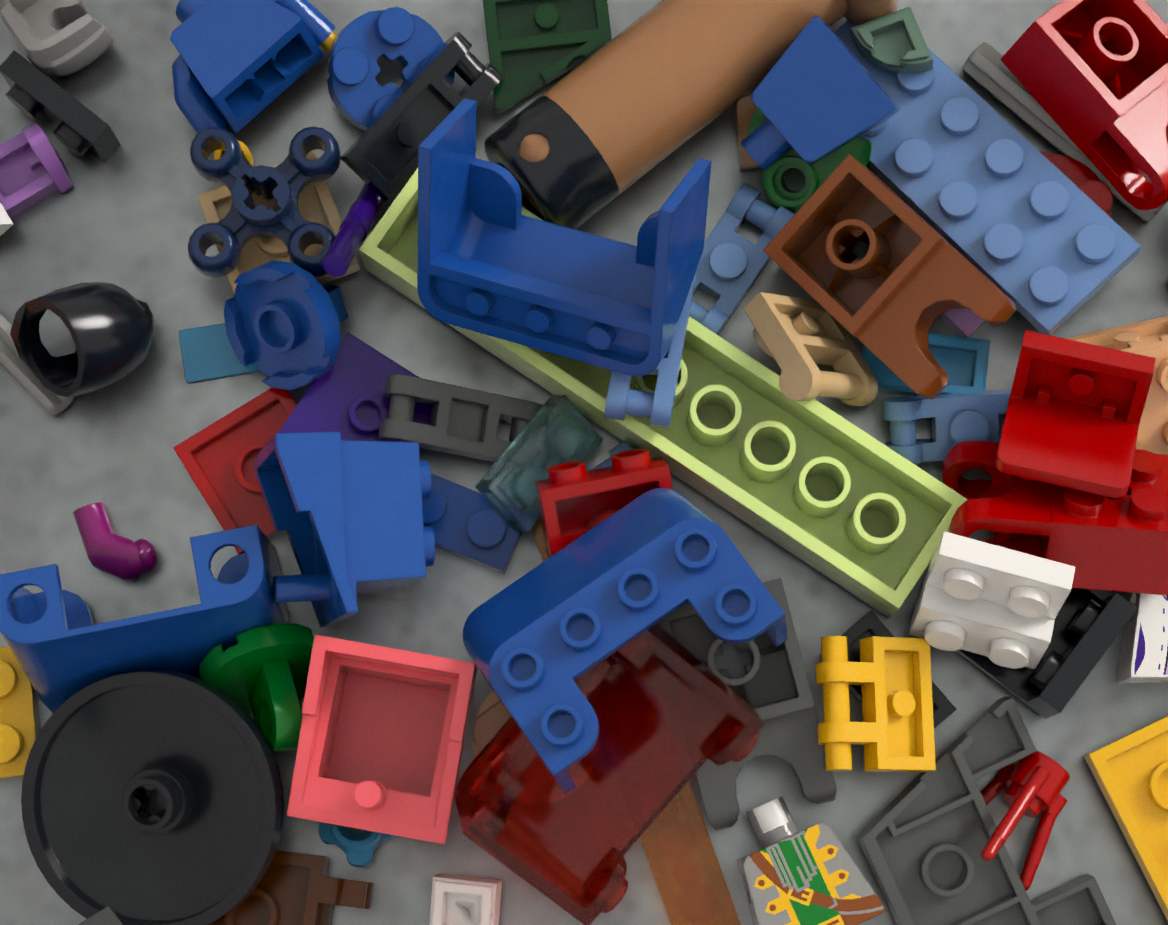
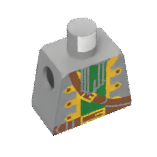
M782 796L746 812L763 848L737 860L754 925H859L886 912L882 902L826 821L798 832Z

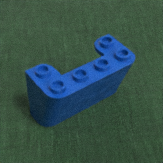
M257 524L190 537L201 604L96 625L93 624L92 614L84 600L72 592L62 590L58 565L52 564L1 574L0 632L43 704L54 713L68 698L84 687L128 671L165 669L187 673L199 678V665L215 646L221 644L224 652L229 647L237 644L235 635L263 625L289 623L286 602L275 603L273 599V576H281L277 550ZM227 546H236L243 549L244 553L231 557L222 566L216 580L211 572V561L214 554ZM35 585L44 592L34 594L25 589L24 586Z

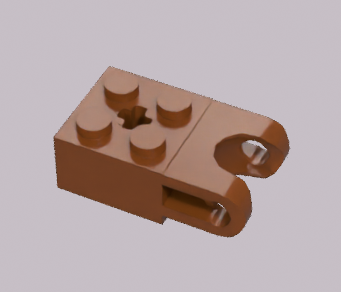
M850 154L763 249L776 264L851 335L860 340L915 393L932 400L946 387L949 380L947 372L938 364L929 350L928 333L936 318L950 309L967 308L980 319H984L990 325L998 327L1003 325L1016 311L1015 303L872 171ZM861 240L869 245V250L862 260H855L858 256L852 252V249Z

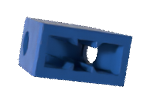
M816 15L808 22L750 96L767 119L749 134L741 144L754 161L765 171L792 147L808 165H813L892 117L900 108L825 21Z

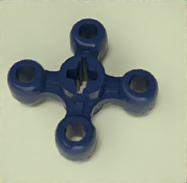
M313 126L302 129L292 139L289 154L284 162L273 168L263 165L253 167L248 164L243 158L239 142L226 129L211 127L199 132L191 143L190 156L192 164L199 175L206 180L220 182L225 185L231 192L232 204L230 211L224 219L217 223L203 224L195 229L190 236L187 248L189 258L195 268L209 277L218 278L228 275L238 265L244 245L252 238L258 236L278 238L287 247L289 259L292 263L308 271L314 277L326 275L327 272L324 270L322 262L335 239V235L325 225L309 222L303 218L298 210V199L305 186L311 182L325 181L338 170L341 154L338 142L334 136L324 128ZM320 149L325 151L318 159L310 160L306 158L307 154L312 150ZM225 150L224 155L218 160H208L209 155L213 151ZM254 192L258 197L262 195L267 200L275 198L279 211L276 213L272 208L268 209L262 204L255 206L251 194ZM311 244H321L324 246L322 251L315 256L304 254L306 248ZM212 245H224L223 250L218 255L212 257L205 256L207 249Z

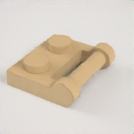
M759 292L742 308L755 328L753 330V337L756 343L767 355L775 359L782 370L779 377V387L786 398L804 402L811 401L817 396L839 398L844 404L850 406H866L875 399L878 392V381L844 327L816 300ZM816 364L831 365L835 372L821 371Z

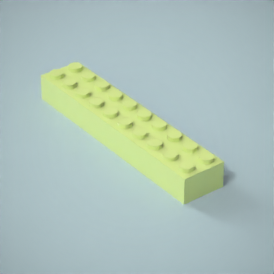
M417 168L360 247L359 252L365 270L424 308L419 299L417 289ZM522 207L521 215L542 220ZM691 317L688 319L670 428L650 425V418L625 415L624 421L605 418L606 399L612 370L448 324L622 441H626L634 449H649L651 458L662 457L669 465L670 473L888 618L900 609L931 562L943 532H948L949 525L957 508L968 500L816 399L803 402L786 398L779 387L780 376ZM650 374L632 376L630 389L655 393L657 376Z

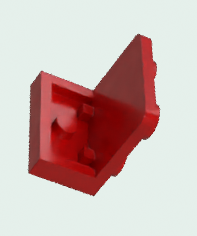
M1025 330L995 460L996 468L1002 473L1014 475L1024 480L1041 481L1112 498L1124 497L1130 485L1139 424L1153 378L1156 358Z

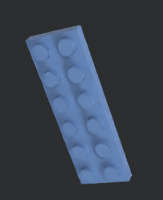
M847 20L834 33L900 108L892 117L859 136V138L869 140L872 143L871 157L867 167L1015 303L1016 310L1041 334L1051 336L1139 254L1141 245L930 49L933 69L917 73H900L884 69L871 62L859 51L851 37V28L855 27V25Z

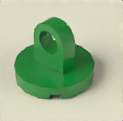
M273 623L235 635L237 644L229 647L224 652L221 644L212 648L199 665V678L219 687L233 697L248 713H253L254 720L266 736L273 753L296 750L298 748L302 723L299 700L305 696L314 642L312 629L297 623Z

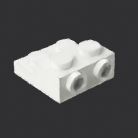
M944 531L918 590L908 635L924 638L930 646L944 651H957L961 649L987 656L998 666L1013 669L1023 667L1036 669L1051 642L1055 618L1072 589L1076 567Z

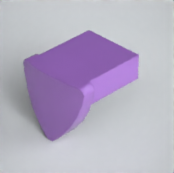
M33 122L23 128L22 133L0 145V203L10 219L58 190L63 193L73 187L65 164L37 123Z

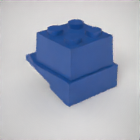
M340 432L276 433L254 458V472L275 532H287L301 575L273 576L272 588L275 603L311 601L320 627H334L359 613L357 594L401 591L426 577V567H432L434 564L435 539L432 527H423L422 501L429 500L431 470L427 460L420 461L419 442L341 440Z

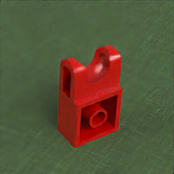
M1062 0L1036 19L1000 60L1124 200L1138 210L1156 209L1168 201V25L1145 0ZM1142 172L1148 175V177L1151 180V183L1145 179Z
M976 440L956 444L944 458L942 464L943 484L968 499L957 508L948 528L949 533L968 538L972 533L986 529L996 532V534L982 542L1075 566L1072 588L1168 595V455L1154 454L1147 450L1135 449L1130 485L1127 494L1122 498L1090 494L1081 490L1036 480H1024L1014 475L1002 473L995 466L999 442ZM979 467L987 471L992 476V480H967L961 474L970 468Z

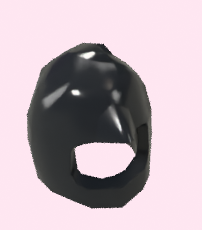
M88 282L61 288L24 303L15 314L10 335L19 357L31 369L42 385L56 395L72 397L92 393L113 384L141 365L148 355L155 320L148 304L136 299L125 289L106 282ZM47 309L59 316L69 329L76 345L74 353L54 357L49 354L42 344L39 323Z

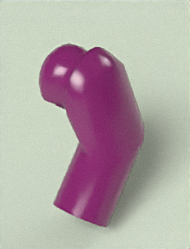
M103 502L89 504L73 512L88 559L95 568L123 580L137 579L140 574L150 573L155 568L157 554L154 546L145 539L133 542L128 538L114 534Z

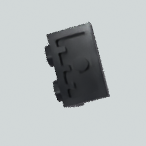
M1072 588L1055 618L1051 642L1036 669L1027 667L1017 669L1006 668L994 664L987 656L961 649L957 650V652L1047 719L1061 713L1138 608L1117 592L1101 600L1088 589Z

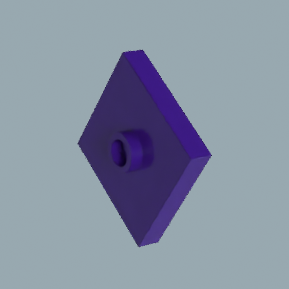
M348 332L340 343L336 362L323 377L312 383L278 433L340 432L341 440L379 441L381 419L388 418L390 398L384 396L387 376L392 374L418 376ZM416 403L413 422L429 425L432 405ZM419 447V455L421 454L424 448Z

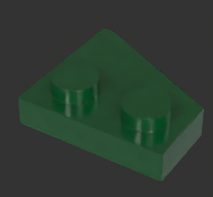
M483 0L490 64L503 76L498 85L493 89L495 112L504 113L588 59L610 42L612 37L607 0Z

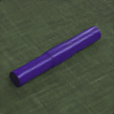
M366 183L340 225L339 232L323 259V268L331 276L340 277L347 272L384 202Z

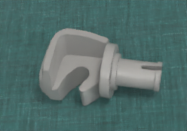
M0 0L2 20L32 65L45 75L67 76L78 72L105 53L113 43V38L103 23L91 16L83 0Z

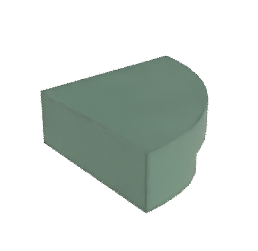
M910 6L851 28V37L855 45L874 64L900 73H917L933 69L932 56Z

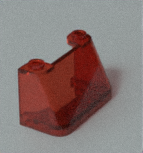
M658 623L574 680L597 715L599 736L592 751L567 769L576 785L573 790L564 794L512 717L506 721L471 762L455 790V801L463 835L584 925H590L601 912H610L622 900L628 888V881L625 879L627 864L624 855L706 760L709 759L717 766L726 764L730 760L735 763L741 761L756 745L759 738V730L764 725L759 714Z

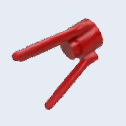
M1039 751L1020 759L1017 764L1012 763L1001 768L996 777L980 791L986 805H988L1006 788L1007 790L1003 798L1010 805V808L982 850V858L986 861H991L996 856L1023 815L1037 818L1039 813L1042 812L1020 875V880L1025 890H1028L1032 884L1054 822L1067 803V800L1060 793L1070 779L1069 774L1060 764Z

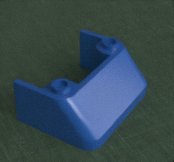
M464 98L418 146L417 289L419 299L424 308L433 317L444 323L622 374L644 376L654 371L669 350L703 253L712 161L698 158L659 211L652 213L642 224L638 231L637 246L521 215L522 193L515 177L507 169L496 163L475 158L477 101Z

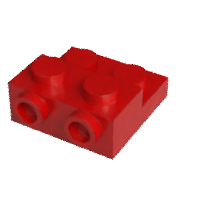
M641 448L621 451L611 455L612 466L587 471L584 461H570L548 467V479L534 481L545 543L550 557L643 493L656 488L673 489L669 465L662 457L651 458L649 449Z

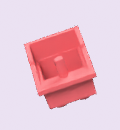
M315 635L302 708L303 717L287 816L446 845L478 671L476 664Z

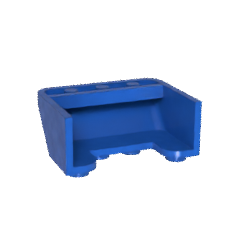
M656 488L643 493L471 612L464 624L463 642L468 654L564 794H567L576 787L567 769L592 751L599 736L597 715L574 680L681 606L689 602L708 630L718 639L728 643H746L764 632L776 647L787 640L786 614L724 530L676 490Z

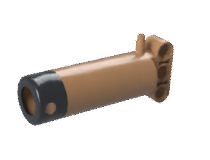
M662 0L487 137L484 142L485 153L490 162L504 167L515 177L522 193V207L545 222L576 230L761 83L808 22L816 15L822 18L829 27L843 16L850 23L858 26L897 11L898 0Z

